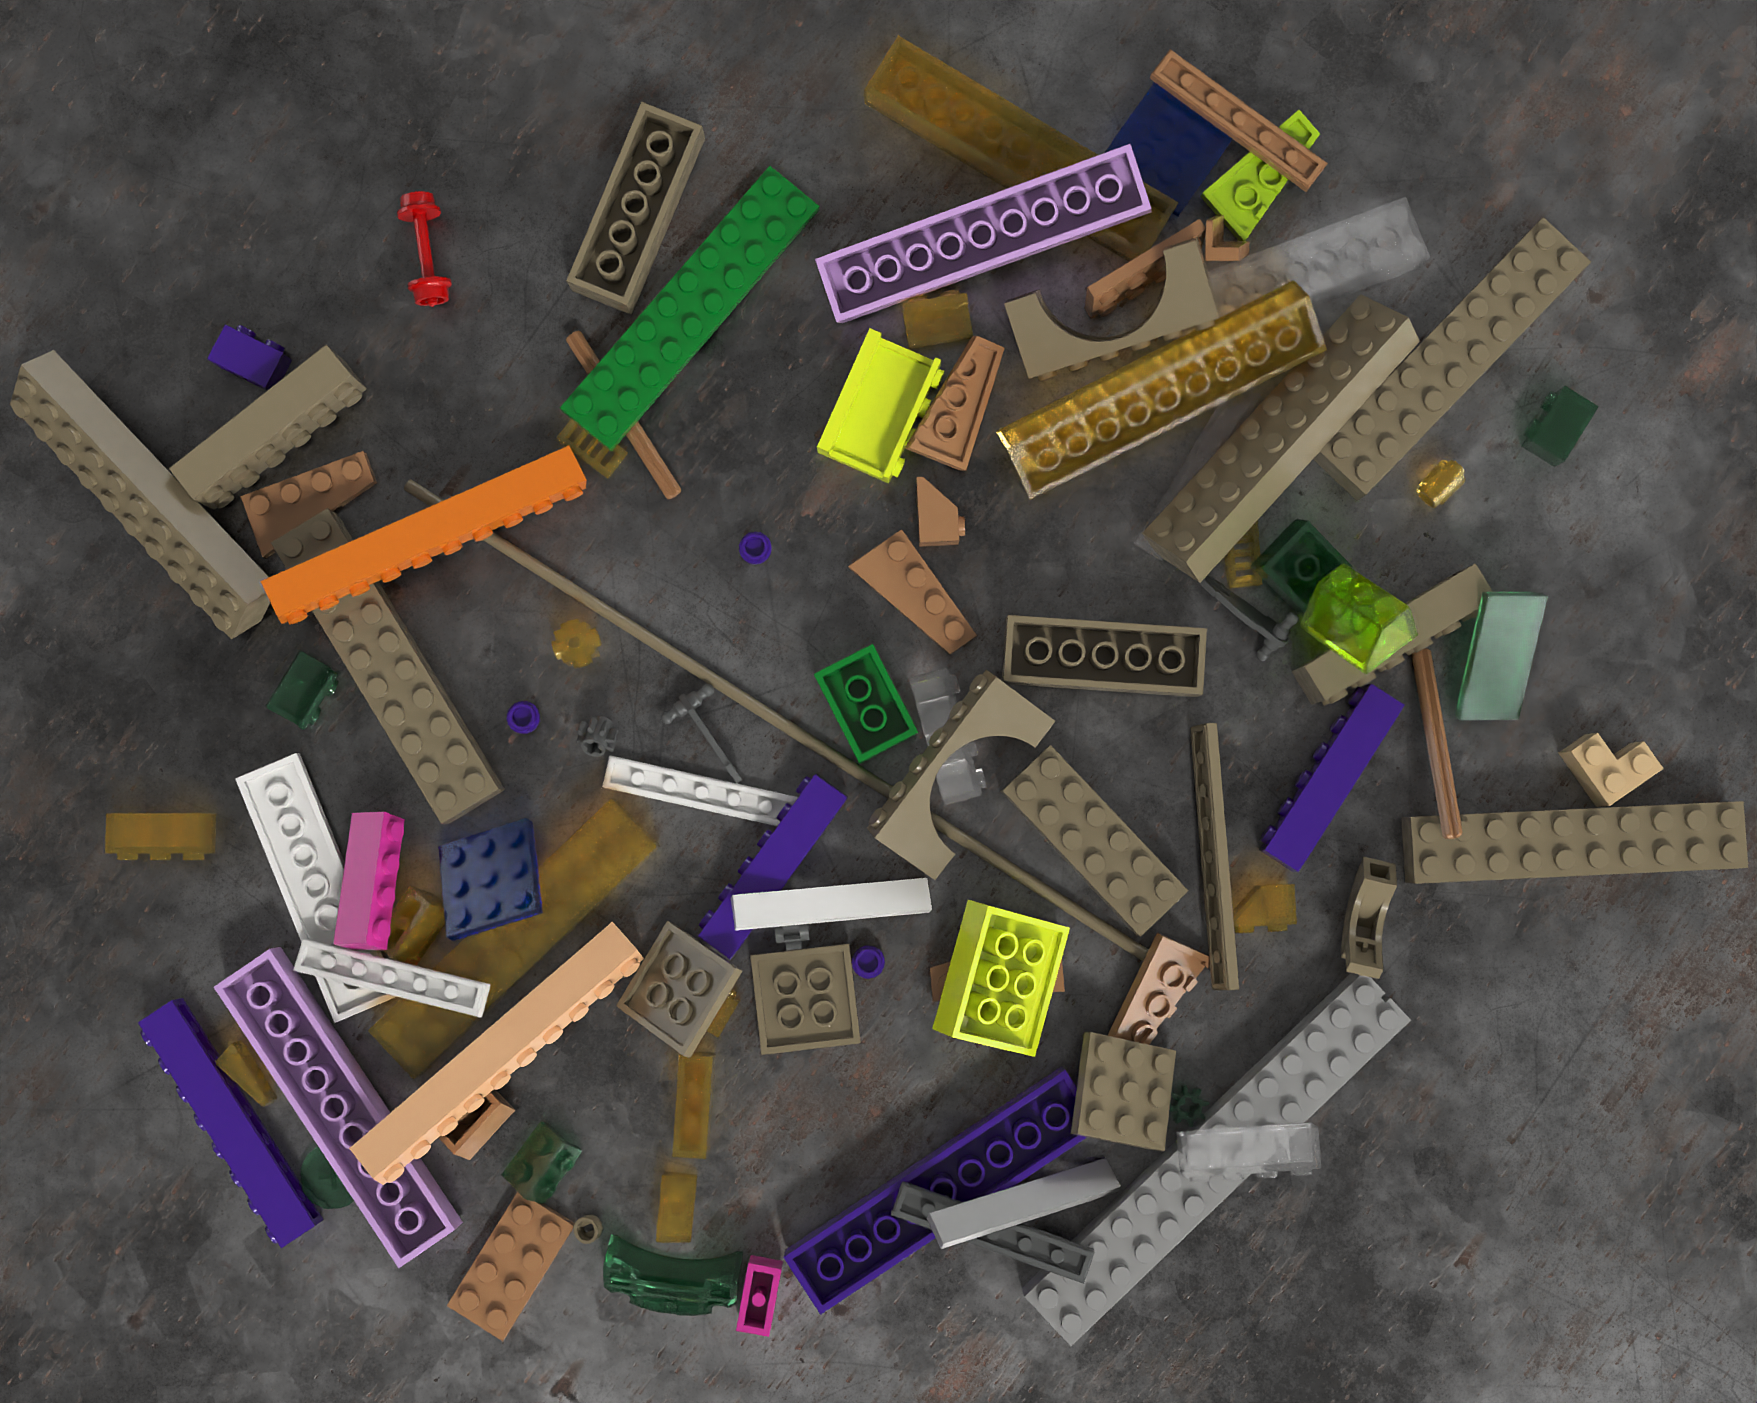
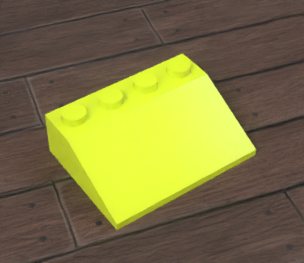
M968 900L932 1029L952 1038L1035 1057L1070 928Z

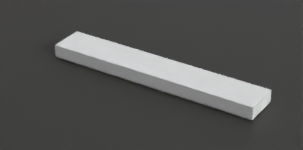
M611 755L609 756L602 786L603 788L774 826L779 825L780 821L776 817L785 804L788 802L793 805L798 798Z
M927 878L737 894L731 897L735 931L930 913L932 910Z
M305 938L302 939L293 971L481 1018L491 984Z

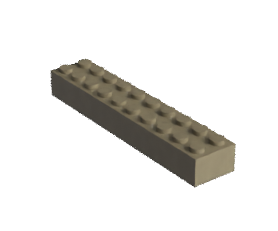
M1543 217L1395 368L1313 460L1356 501L1363 498L1570 285L1591 261Z
M1360 294L1142 533L1155 553L1201 583L1420 342L1409 317Z
M54 350L21 364L10 402L15 414L29 424L36 436L41 441L46 442L56 453L60 462L67 465L78 476L81 484L97 496L108 512L114 514L123 524L127 533L134 536L145 547L148 555L164 567L170 578L175 583L181 585L190 595L194 604L201 607L212 618L219 630L224 631L232 640L261 622L270 604V600L260 582L269 578L265 572L197 501L192 499L176 478Z
M327 508L274 540L271 544L286 569H289L351 542L353 539L338 514ZM379 581L371 584V588L363 594L352 596L350 593L339 598V603L329 609L320 610V608L312 610L441 824L454 822L505 790Z
M1744 801L1459 814L1463 833L1455 839H1445L1442 836L1439 815L1401 817L1405 883L1419 884L1748 868Z

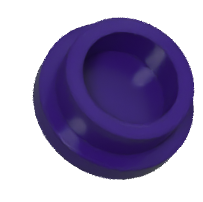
M750 532L740 541V555L750 564H761L771 555V542L761 532Z
M528 701L516 702L508 710V725L517 733H530L539 725L540 712L534 704Z
M871 945L860 947L852 957V967L855 973L866 979L878 976L885 965L883 953L877 947Z

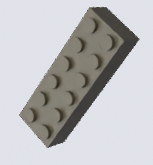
M641 102L566 280L573 292L632 315L705 141L702 125Z
M326 344L171 466L169 470L193 500L214 510L216 508H223L234 499L233 495L242 487L248 488L256 483L260 478L259 474L266 468H272L280 464L286 457L285 453L294 446L300 447L311 438L310 434L318 427H325L332 423L337 417L336 413L342 408L356 404L362 398L361 393L367 388L344 359Z
M1475 563L1454 573L1291 672L1312 705L1322 702L1324 706L1329 703L1332 704L1348 695L1347 687L1350 686L1351 689H1354L1375 679L1377 676L1374 671L1377 669L1379 672H1382L1403 662L1405 658L1402 654L1410 655L1414 652L1417 653L1433 644L1432 636L1437 639L1462 626L1459 621L1460 619L1465 622L1488 611L1490 607L1487 603L1497 597Z
M1008 615L1005 619L1002 681L1009 685L1199 697L1203 695L1207 628Z
M1051 745L1043 750L1000 791L1135 935L1141 937L1189 891Z

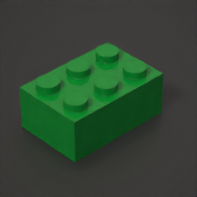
M873 644L814 674L859 764L918 734Z

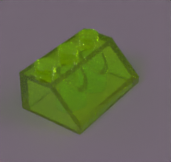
M1344 563L1317 583L1300 624L1305 632L1366 675L1418 636L1411 608Z

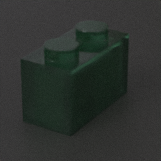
M1567 386L1562 387L1555 393L1553 391L1549 392L1540 406L1544 410L1538 420L1534 418L1525 429L1523 435L1527 438L1521 447L1556 467L1565 462L1599 406Z

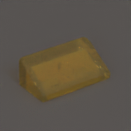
M663 1173L656 1242H691L697 1174Z

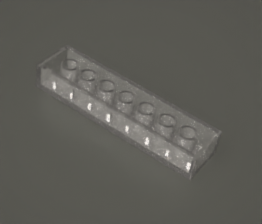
M1403 197L1247 256L1239 261H1234L1208 271L1220 310V317L1214 320V326L1196 331L1195 326L1183 329V335L1173 339L1180 358L1420 268L1430 258V255L1407 198ZM1164 288L1161 290L1159 296L1157 297L1158 303H1160V300L1164 292Z

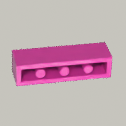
M387 812L352 813L333 944L352 950H387L405 819Z

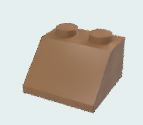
M493 1089L484 1097L483 1104L477 1110L471 1113L467 1112L457 1121L458 1125L453 1131L438 1138L454 1155L470 1160L511 1116L515 1109Z

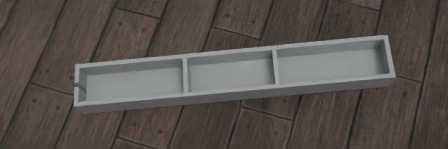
M1350 973L1071 1240L1095 1250L1084 1284L1041 1269L1022 1287L1024 1297L1070 1346L1080 1339L1411 1021L1391 998L1383 996L1385 992L1371 977Z

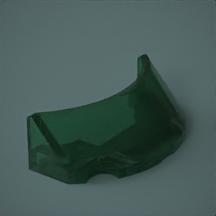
M611 1234L603 1264L604 1287L611 1293L617 1292L628 1295L630 1297L629 1303L650 1311L679 1316L712 1314L714 1306L730 1308L737 1304L743 1251H736L710 1259H681L644 1250L627 1242L618 1235Z

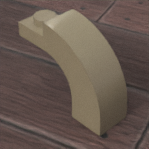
M1367 857L1362 858L1351 888L1342 933L1341 958L1346 959V972L1380 979L1383 972V926L1388 906L1397 887L1396 864Z

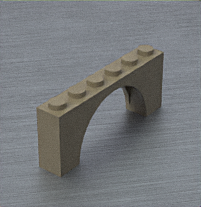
M1198 237L1164 248L1166 282L1160 303L1142 324L1120 335L1096 337L1082 334L1069 328L1051 312L1039 289L1008 299L1004 305L1028 379L1037 376L1039 381L1056 376V370L1064 367H1069V371H1074L1087 366V360L1100 357L1101 361L1109 360L1120 355L1118 350L1130 346L1132 351H1136L1150 346V340L1163 336L1164 341H1168L1182 336L1183 329L1195 326L1196 331L1214 326V320L1220 317V310Z
M987 669L983 674L974 678L970 684L968 694L962 701L957 702L953 706L949 714L950 718L942 728H938L932 734L929 746L922 755L920 754L913 759L909 766L908 774L902 782L899 781L892 787L889 799L882 808L874 811L866 828L875 839L934 880L938 878L955 855L938 836L930 813L932 786L943 763L965 744L989 736L1017 738L1036 748L1055 723V720Z

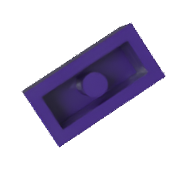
M225 324L207 358L210 362L266 391L283 379L292 362L283 353L285 350L283 346L269 339L264 344L254 339L256 333L241 325L234 329Z

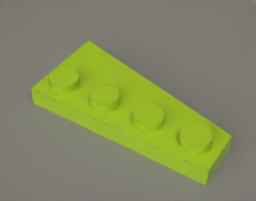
M1300 110L1278 127L1307 149L1311 148L1320 135L1318 130ZM1249 152L1207 188L1200 197L1216 215H1224V225L1238 241H1246L1288 179Z

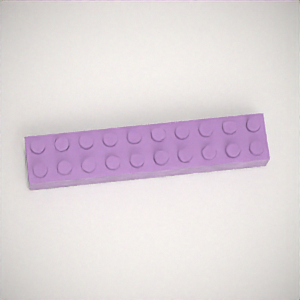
M1131 144L816 258L815 261L836 322L845 323L1151 213V206Z
M281 947L269 949L214 986V989L397 1267L400 1268L453 1232L463 1221L421 1158L413 1159L404 1167L403 1174L395 1181L386 1182L382 1185L369 1175L349 1148L390 1114V1111L298 972L293 971L294 966Z

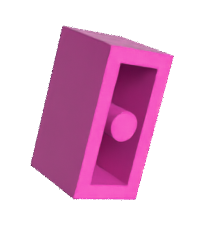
M750 1256L736 1331L769 1337L783 1261Z

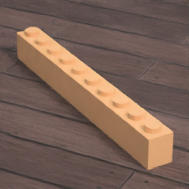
M612 921L349 1149L374 1180L382 1185L386 1182L395 1181L403 1174L404 1167L409 1162L424 1156L430 1150V1144L439 1136H445L453 1131L458 1125L457 1121L467 1112L471 1113L477 1110L483 1104L484 1097L493 1089L498 1090L507 1084L511 1078L510 1075L516 1069L530 1064L537 1056L536 1052L546 1043L551 1044L562 1035V1029L570 1022H576L584 1017L589 1010L588 1007L593 1002L608 996L613 991L614 984L623 976L628 977L639 968V962L644 958Z

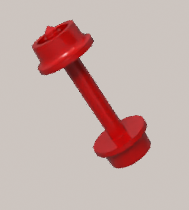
M415 191L400 197V210L397 211V218L399 220L414 222L422 278L409 282L407 287L410 292H413L417 305L434 307L449 300L448 288L452 285L450 278L435 276L427 226L428 220L440 216L441 209L435 205L432 193Z

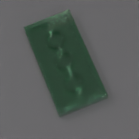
M1542 592L1482 593L1455 713L1458 719L1519 720L1548 596Z

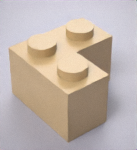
M1599 733L1584 734L1558 752L1596 807L1611 806L1664 769L1645 741L1629 743L1613 754Z

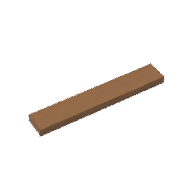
M1171 49L1151 73L1150 79L1305 192L1308 191L1328 164Z

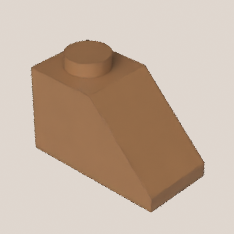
M916 477L919 547L958 545L959 536H965L964 516H958V507L924 477Z

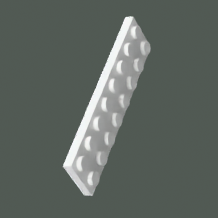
M295 753L236 778V782L301 942L305 938L342 947L333 943L345 863L300 753ZM354 950L383 958L380 950ZM315 976L334 1023L397 997Z

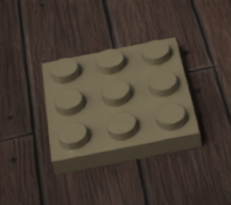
M667 921L616 1006L681 1055L691 1058L742 973V970L676 924Z
M849 943L750 955L762 1055L861 1043Z
M1084 1032L1071 1134L1155 1151H1165L1176 1051L1103 1034Z

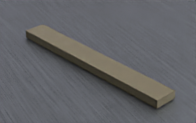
M1205 723L1193 726L1190 730L1211 984L1213 990H1238L1239 980L1217 723Z

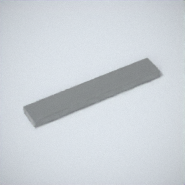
M1104 1158L929 1213L927 1220L940 1248L943 1249L1116 1193L1121 1186L1107 1159Z

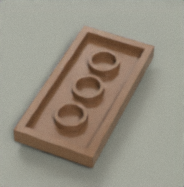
M1198 219L1088 286L1084 309L1089 317L1092 319L1099 314L1101 317H1104L1117 308V303L1125 298L1132 300L1139 296L1145 290L1144 287L1153 281L1156 283L1164 281L1166 279L1164 248L1198 237L1200 247L1202 248L1206 234V227L1202 221Z
M519 1189L447 1306L501 1341H504L567 1240L575 1223L527 1192Z

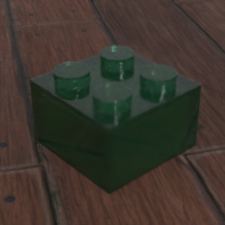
M1295 519L1250 565L1294 611L1308 614L1353 567L1308 520Z

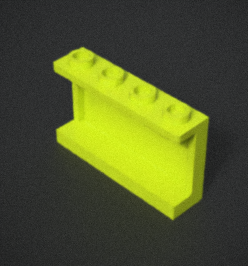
M869 328L817 445L818 453L886 483L890 482L892 476L898 478L905 463V459L900 457L916 430L914 428L918 417H924L930 407L931 400L927 399L931 387L937 389L943 377L944 371L940 369L941 359L935 357L932 360L883 339L882 333Z

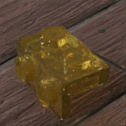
M950 290L941 293L940 297L927 299V296L924 295L909 298L908 303H903L902 305L909 349L966 340L973 337L967 293L959 294L958 290Z

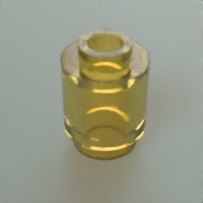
M1441 460L1419 482L1420 487L1416 490V493L1424 503L1432 508H1436L1439 504L1444 505L1466 482L1463 476L1465 470L1454 460L1449 462Z

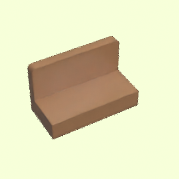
M1216 215L1206 220L1205 261H1239L1249 255V241H1224V215Z

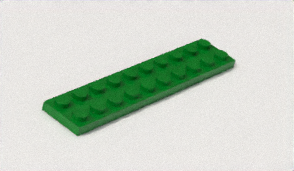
M769 166L562 404L560 410L612 452L817 214L820 206L774 168Z

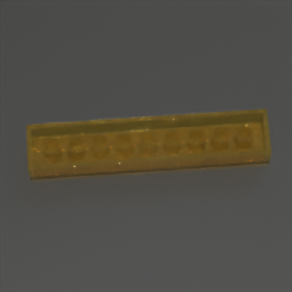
M899 35L864 89V103L1007 189L1098 156L1095 152ZM1145 182L1143 184L1151 206V213L1087 235L1088 238L1128 262L1154 246L1178 205L1177 201Z
M1293 280L1214 320V326L1199 331L1194 330L997 430L996 433L1016 477L1028 498L1031 500L1326 351L1327 348L1309 295Z
M611 798L432 970L491 984L483 1017L661 846L617 799ZM401 998L368 1032L414 1080L423 1075L481 1017Z

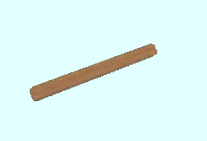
M578 330L570 334L566 341L586 373L589 374L600 361L582 332ZM637 421L626 436L667 499L674 498L681 492V488Z
M1424 648L1417 653H1412V661L1442 836L1445 839H1455L1460 837L1463 832L1432 654L1430 649Z

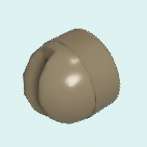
M594 1214L584 1215L574 1224L575 1237L584 1244H590L597 1240L603 1231L600 1218ZM592 1224L594 1228L586 1232L584 1226Z

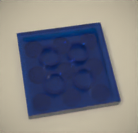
M1154 82L1104 153L1131 144L1147 196L1179 217L1233 139Z
M528 818L438 846L446 937L450 940L455 941L543 913L533 822Z

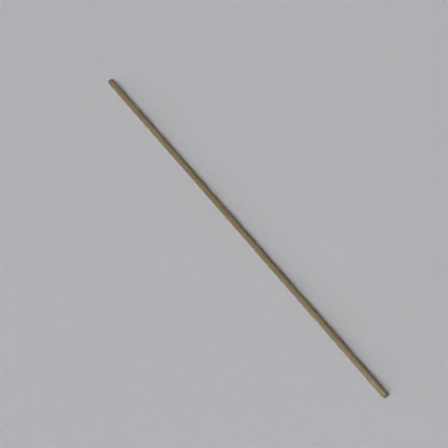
M412 479L408 480L404 486L406 492L428 506L444 501ZM495 532L483 540L889 799L892 785ZM930 810L932 822L936 830L1138 959L1144 961L1149 949Z

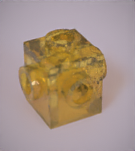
M579 619L569 620L560 624V630L554 631L556 640L551 642L557 660L562 659L564 664L568 666L573 665L574 669L592 664V659L600 656L598 647L602 646L600 636L596 627L591 628L587 622L580 623ZM579 637V646L571 648L569 646V639Z

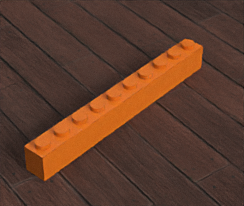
M566 446L260 582L281 624L285 622L295 624L307 618V613L317 608L326 610L339 603L338 599L350 593L352 596H358L367 592L371 588L370 585L382 580L385 583L398 578L401 575L400 571L411 566L414 569L421 568L429 564L433 556L442 552L445 555L455 553L463 547V543L472 539L476 542L484 540L493 534L492 530L503 525L505 528L513 527L523 521V516L535 512L536 515L542 514L550 510L554 502L563 498L565 501H571L583 494L582 490L586 489L587 480L570 446Z

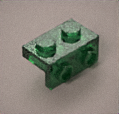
M299 650L265 706L267 709L305 730L308 724L313 725L318 719L322 710L319 705L324 697H330L339 683V680L336 679L338 673L332 667Z
M540 1121L501 1175L524 1199L543 1204L554 1194L556 1186L564 1175L574 1167L576 1159L582 1150L578 1146L568 1143L548 1123Z

